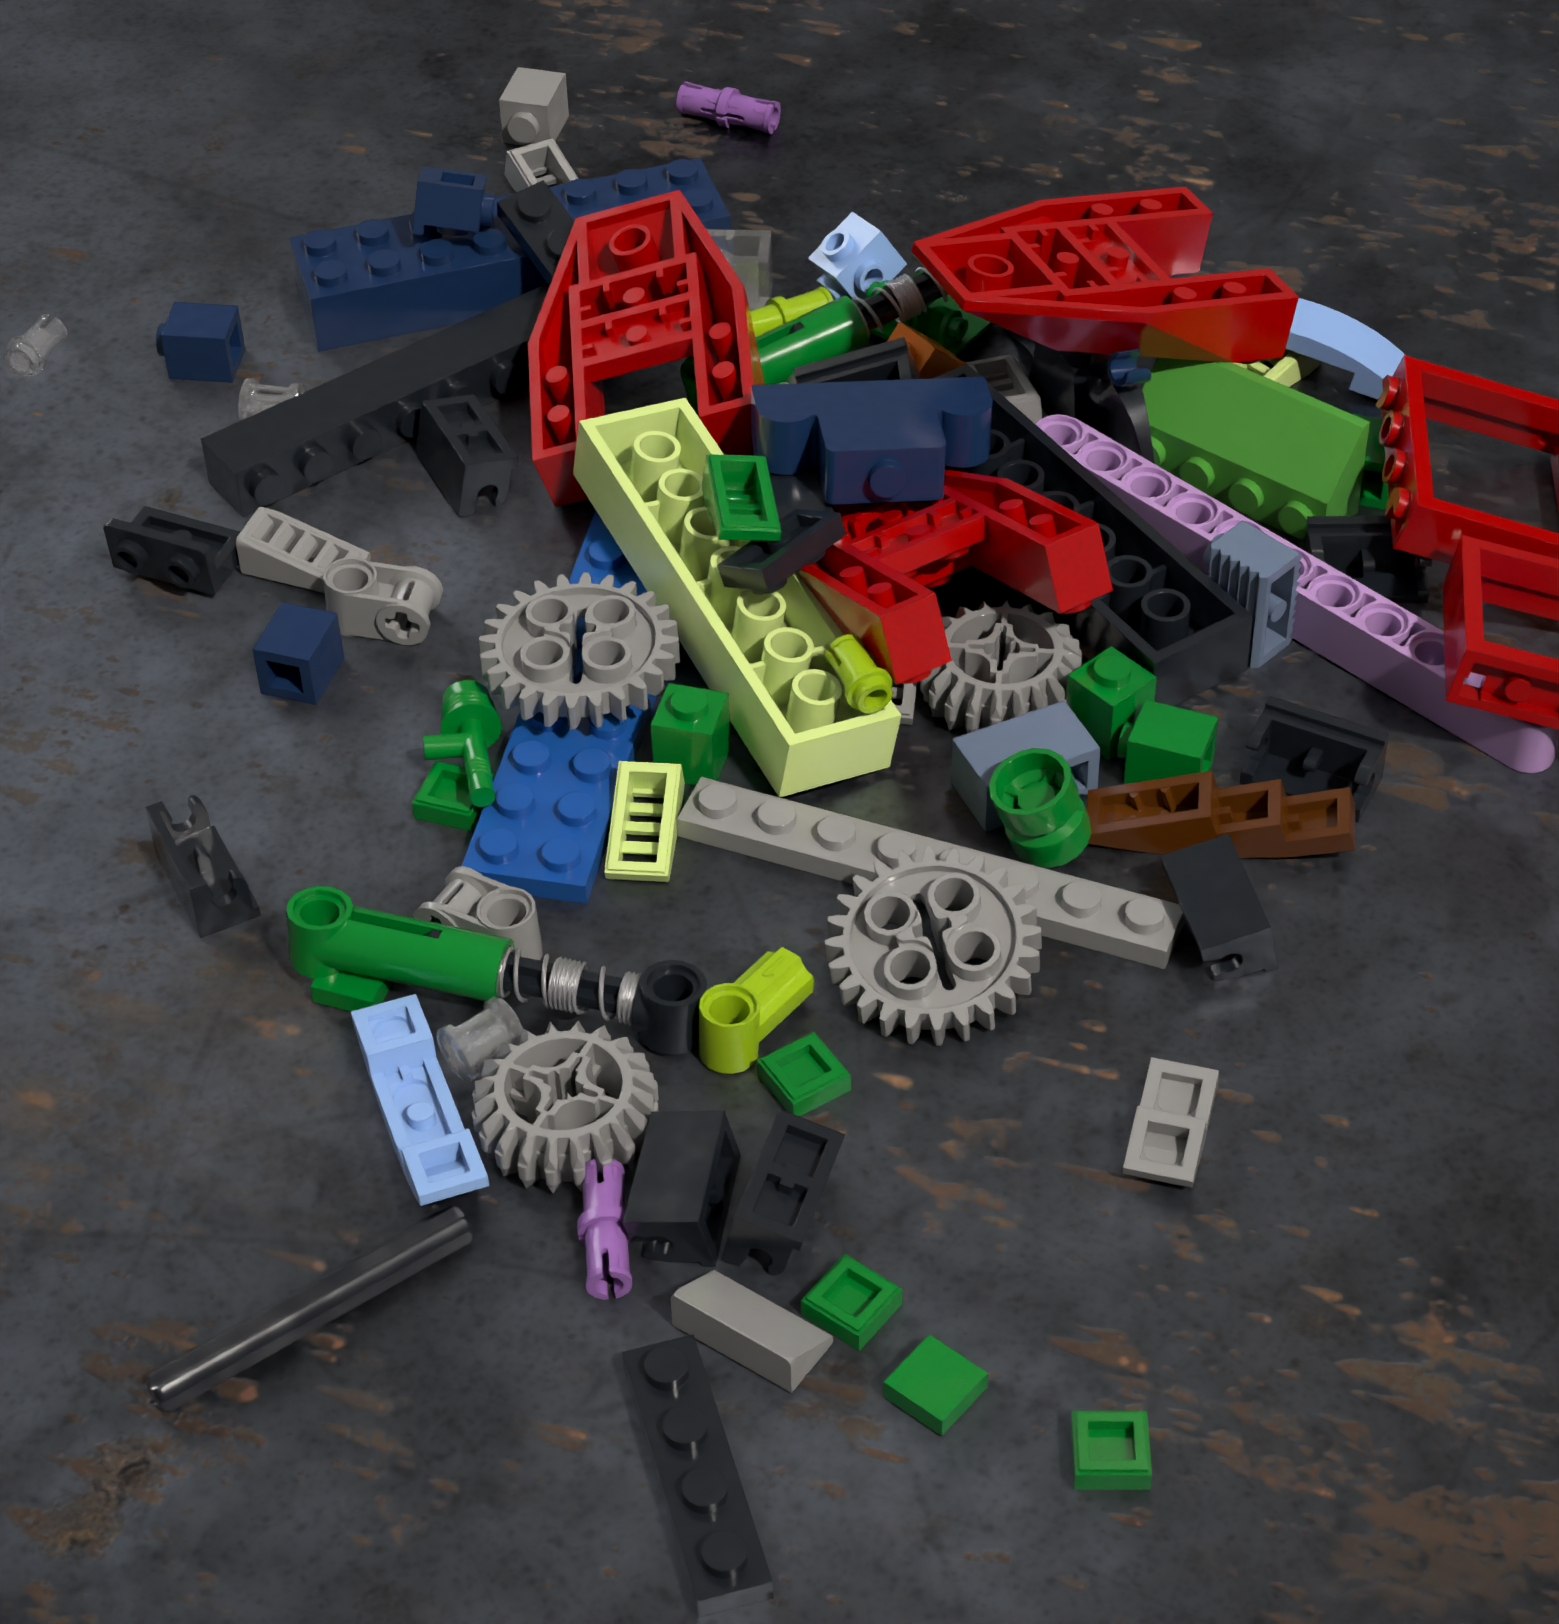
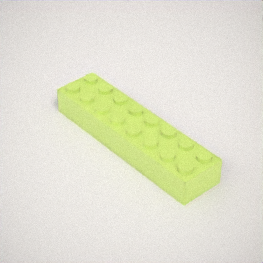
M676 399L579 421L573 468L574 477L646 590L655 593L656 605L667 604L669 606L670 620H676L679 641L709 689L729 693L730 722L778 797H784L890 767L902 715L892 700L880 711L870 714L851 708L845 699V686L825 659L826 650L834 652L829 645L844 634L800 578L799 571L787 578V584L783 588L769 594L757 595L747 589L724 587L717 565L751 540H719L704 502L702 479L706 455L724 454L687 399Z

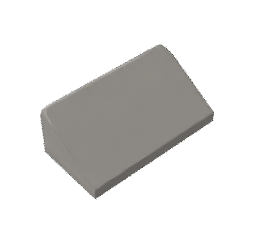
M715 1270L680 1287L670 1298L672 1325L689 1335L694 1334L697 1340L790 1393L796 1389L833 1343V1336Z

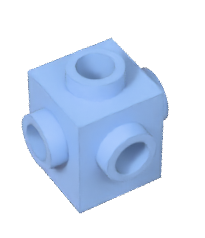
M851 212L834 231L829 233L824 238L822 244L808 257L821 274L816 280L817 284L828 289L833 300L844 295L848 296L851 300L853 297L865 300L867 299V291L873 282L892 281L907 265L884 234L854 212Z

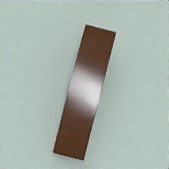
M1207 771L1088 790L1087 813L1092 829L1088 844L1165 855L1229 834L1239 858L1297 857L1356 851L1355 802L1350 787L1286 796L1281 779L1218 788L1213 772Z

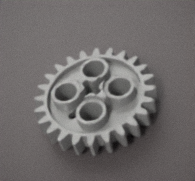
M584 572L577 584H570L568 579L561 574L558 575L557 586L552 588L537 580L534 582L535 594L530 596L518 590L514 591V606L498 603L496 605L497 619H486L484 622L486 635L479 637L482 677L483 679H488L489 693L491 695L501 694L502 706L506 710L520 705L521 718L525 721L535 716L538 712L543 713L545 727L552 726L559 717H567L570 729H576L581 718L590 717L592 723L598 728L602 727L603 714L610 712L621 721L627 720L626 706L630 704L641 710L648 709L647 694L663 696L665 692L664 680H675V664L680 663L676 620H670L669 606L667 604L656 606L655 593L653 591L637 596V587L634 581L626 583L621 588L614 587V576L610 574L600 584H592L589 572ZM585 616L586 633H584L582 640V680L574 684L573 666L577 663V622L580 617Z
M925 846L922 861L913 863L910 856L904 850L898 851L899 867L891 870L886 864L876 860L873 862L875 880L873 882L865 877L855 875L852 878L855 896L839 894L837 896L839 915L828 916L827 923L830 938L825 940L827 961L830 962L832 985H840L841 1002L844 1006L857 1003L858 1018L862 1024L880 1015L882 1036L887 1037L898 1025L906 1027L908 1044H914L922 1030H931L936 1046H942L945 1030L955 1028L958 1035L965 1042L970 1040L969 1023L977 1020L983 1027L992 1031L995 1029V1008L1013 1015L1016 1013L1014 993L1030 995L1032 991L1031 973H1038L1040 971V951L1038 950L1042 948L1041 927L1036 926L1037 908L1035 904H1026L1025 886L1022 883L1008 886L1006 867L1001 866L987 875L985 873V857L983 854L979 853L968 865L960 863L958 847H953L945 861L936 860L931 846ZM916 899L922 900L926 906L937 949L940 952H944L945 970L954 987L952 990L944 989L941 983L930 940L923 936L922 918L913 902ZM957 905L966 907L960 911L944 910L950 906ZM888 924L903 925L902 927L893 930H886L881 928ZM977 958L987 961L981 965H968L964 963L970 959ZM909 977L924 979L916 984L900 983L901 980Z

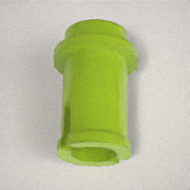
M846 634L838 637L829 645L834 652L826 650L825 659L845 686L846 701L851 708L860 710L863 713L870 714L880 711L892 699V677L885 669L875 665L859 636Z

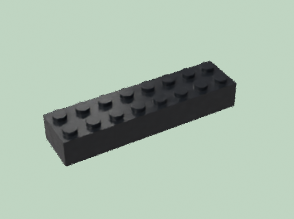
M965 364L935 378L981 376L968 364ZM987 382L992 397L989 458L978 466L959 468L945 465V469L1010 479L1099 523L1113 591L1093 599L1091 605L1086 609L1068 614H1059L1017 590L1015 591L1028 604L1031 603L1032 607L1039 614L1052 612L1056 624L1069 625L1070 635L1072 638L1079 640V649L1089 661L1112 646L1156 676L1155 702L1175 706L1246 671L1253 615Z

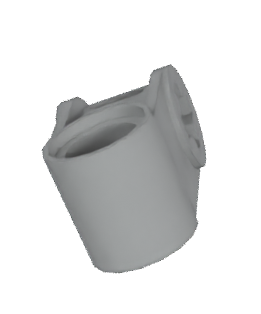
M346 557L329 564L323 576L326 611L338 613L341 635L346 637L360 636L392 641L401 645L421 643L429 632L430 620L428 616L430 610L437 607L443 595L442 584L436 575L427 569L417 566L404 567L370 562L358 557ZM410 583H414L412 592L408 590ZM409 620L412 624L410 628L406 629L405 627Z
M465 866L455 867L445 878L446 887L435 900L422 903L414 912L413 918L510 938L514 941L515 953L520 947L521 957L540 961L543 956L536 904L532 895L523 889L511 887L485 877L472 868Z

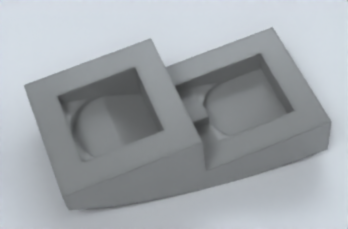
M1151 1057L1140 1106H1137L1123 1165V1174L1193 1188L1217 1091L1219 1070Z

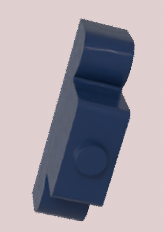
M985 377L751 385V442L754 456H765L768 470L774 474L792 475L802 473L811 467L816 468L824 501L828 504L940 500L944 496L945 465L959 468L974 467L984 463L989 458L992 397Z

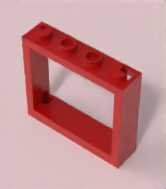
M1404 355L1393 376L1386 375L1383 378V392L1376 403V407L1381 409L1382 425L1379 433V444L1384 446L1385 449L1382 481L1388 484L1389 499L1385 517L1391 518L1393 548L1451 564L1461 535L1559 559V533L1434 498L1426 424L1427 418L1549 453L1559 516V400Z
M1461 535L1442 585L1446 701L1559 730V659L1485 641L1482 602L1559 621V559ZM1470 672L1484 675L1479 687L1463 684L1464 679L1469 677Z

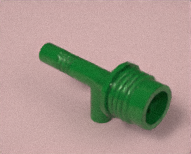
M462 680L450 685L442 697L441 734L422 736L424 760L463 757L470 800L477 807L489 806L495 800L487 748L496 742L502 729L499 713L496 711L489 690L482 683L475 680Z

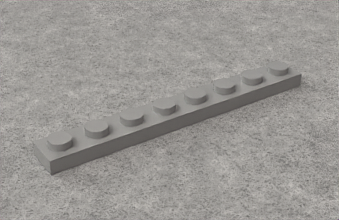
M704 777L699 779L677 817L678 837L853 884L852 878L855 875L865 877L873 882L875 880L873 862L876 860L883 862L891 870L899 867L898 851L904 850L914 863L922 861L925 846H931L936 860L945 861L953 847H958L960 863L968 865L980 853L985 857V873L987 875L993 870L1004 866L1007 868L1008 886L1019 883L1025 886L1026 904H1035L1037 908L1036 926L1041 927V936L1161 969L1166 968L1184 925L1185 916L1180 904ZM920 899L914 900L916 902L924 904V902ZM957 905L950 906L945 910L960 911L966 907Z

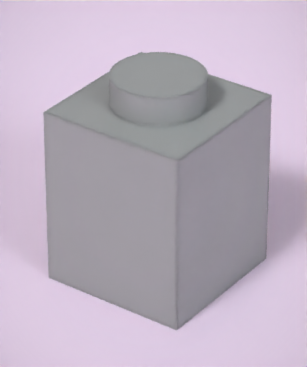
M522 67L516 69L499 99L503 143L526 146L551 138L556 141L569 117L566 73Z

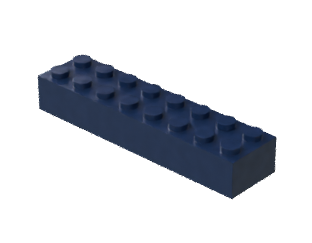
M701 158L691 160L678 159L666 165L640 170L626 169L614 175L594 179H575L567 184L549 187L574 221L578 217L680 190L732 267L730 214ZM511 195L495 198L491 226L480 225L479 232L469 231V234L465 236L445 235L438 232L436 226L426 225L423 235L412 234L413 212L409 215L383 220L369 219L357 225L332 230H313L306 235L290 237L297 291L318 352L458 324L547 284L546 280L497 216V202Z

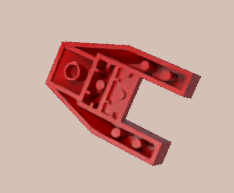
M1186 186L1038 200L914 241L912 246L914 256L963 311L1056 351L1112 354L1117 351L1140 349L1141 354L1139 356L1253 364L1258 360L1284 356L1299 296L1270 268L1173 278L1179 274L1199 272L1213 212Z
M680 190L575 218L528 341L532 461L555 507L588 499L573 475L578 425L581 420L605 415L603 379L621 376L667 362H674L694 355L700 420L724 455L754 456L751 442V385H765L747 293L742 282Z
M945 469L944 496L940 500L831 504L834 512L841 514L847 535L826 549V554L822 559L805 565L798 570L800 578L844 635L854 634L859 636L875 665L885 669L896 685L911 684L924 680L931 674L932 669L952 661L936 593L926 587H935L948 582L952 578V574L972 565L1059 614L1082 611L1091 605L1093 599L1113 591L1099 523L1010 479Z

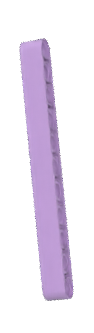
M1057 414L1044 417L1036 423L1040 429L1207 576L1209 567L1203 562L1207 546L1215 536L1221 533L1225 534L1242 520L1302 554L1303 557L1299 562L1302 566L1298 571L1301 575L1297 580L1300 584L1296 589L1299 593L1295 598L1298 602L1294 607L1297 611L1293 616L1295 619L1292 624L1294 630L1291 633L1293 639L1509 768L1524 773H1536L1546 770L1554 762L1559 741V730L1446 701L1444 631L1078 419L1068 415ZM1470 672L1469 677L1464 679L1463 684L1479 687L1484 675Z

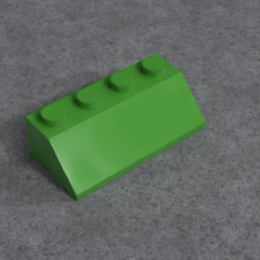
M1171 358L1156 359L1150 372L1151 380L1145 383L1142 389L1150 425L1155 465L1226 506L1303 541L1305 538L1307 516H1355L1358 513L1369 421L1231 362Z

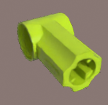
M781 947L776 952L767 951L734 983L715 985L704 992L699 1004V1057L704 1065L713 1071L724 1074L743 1072L754 1065L758 1059L759 1042L813 992L814 977L807 971L800 956L784 947Z

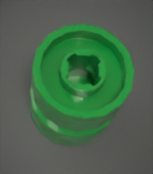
M1031 748L1018 751L1009 756L994 770L989 783L990 797L1000 820L1005 825V832L1012 850L1019 860L1030 865L1048 869L1062 866L1078 857L1088 845L1092 834L1091 822L1084 802L1079 797L1078 787L1071 768L1063 756L1050 749Z

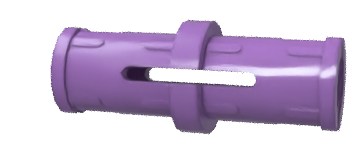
M685 81L684 85L680 86L676 98L678 113L715 120L718 126L729 128L732 124L773 134V130L777 129L780 120L781 107L779 102L742 95L739 89L725 87L723 90Z
M596 1159L585 1163L586 1175L582 1182L584 1212L577 1220L579 1241L586 1246V1290L595 1298L609 1299L607 1275L610 1274L611 1277H614V1291L617 1299L628 1294L632 1289L628 1243L634 1236L627 1234L623 1224L626 1212L624 1193L625 1169L620 1162L612 1159L611 1165L603 1166L604 1181L601 1183L597 1178Z

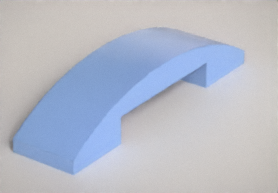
M1302 298L1298 299L1286 349L1353 372L1354 375L1349 390L1378 400L1383 392V378L1386 375L1393 376L1405 354L1392 342L1363 323L1321 304Z
M416 994L351 1011L352 1022L391 1142L407 1182L420 1206L488 1187V1175L469 1129L464 1128L436 1057L433 1036Z

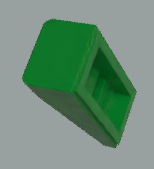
M706 455L702 491L704 502L718 539L780 541L781 527L766 457L752 455Z

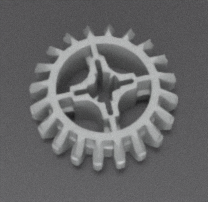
M982 600L978 610L971 611L959 606L955 618L941 617L952 661L932 669L931 674L920 681V691L923 693V701L929 702L932 716L944 717L949 730L965 726L967 732L970 733L971 731L982 729L1062 701L1067 703L1068 675L1082 666V652L1079 649V640L1072 638L1070 635L1069 625L1056 624L1052 612L1036 615L1031 603L1021 609L1011 608L1007 600L1002 607H990Z
M579 1020L570 1031H558L550 1021L545 1034L535 1036L524 1029L519 1046L501 1042L500 1050L497 1054L498 1059L484 1060L481 1072L482 1079L475 1081V1089L472 1093L475 1109L472 1111L475 1132H478L481 1148L486 1153L487 1159H496V1164L501 1169L503 1176L518 1172L519 1178L526 1188L539 1179H544L553 1194L561 1182H573L582 1193V1182L586 1175L585 1163L590 1160L596 1159L597 1178L604 1181L603 1166L611 1165L612 1159L620 1162L624 1169L632 1170L633 1161L636 1159L635 1153H640L650 1114L651 1112H659L657 1103L659 1096L657 1081L654 1080L653 1073L650 1072V1067L644 1053H634L628 1037L611 1041V1035H609L605 1025L591 1034L585 1033ZM605 1092L609 1093L612 1097L606 1096ZM516 1113L527 1116L528 1122L521 1119Z

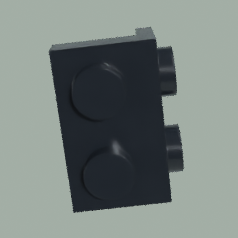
M144 506L131 523L110 518L103 527L114 568L131 574H139L172 583L182 588H190L216 595L239 564L236 539L240 531Z

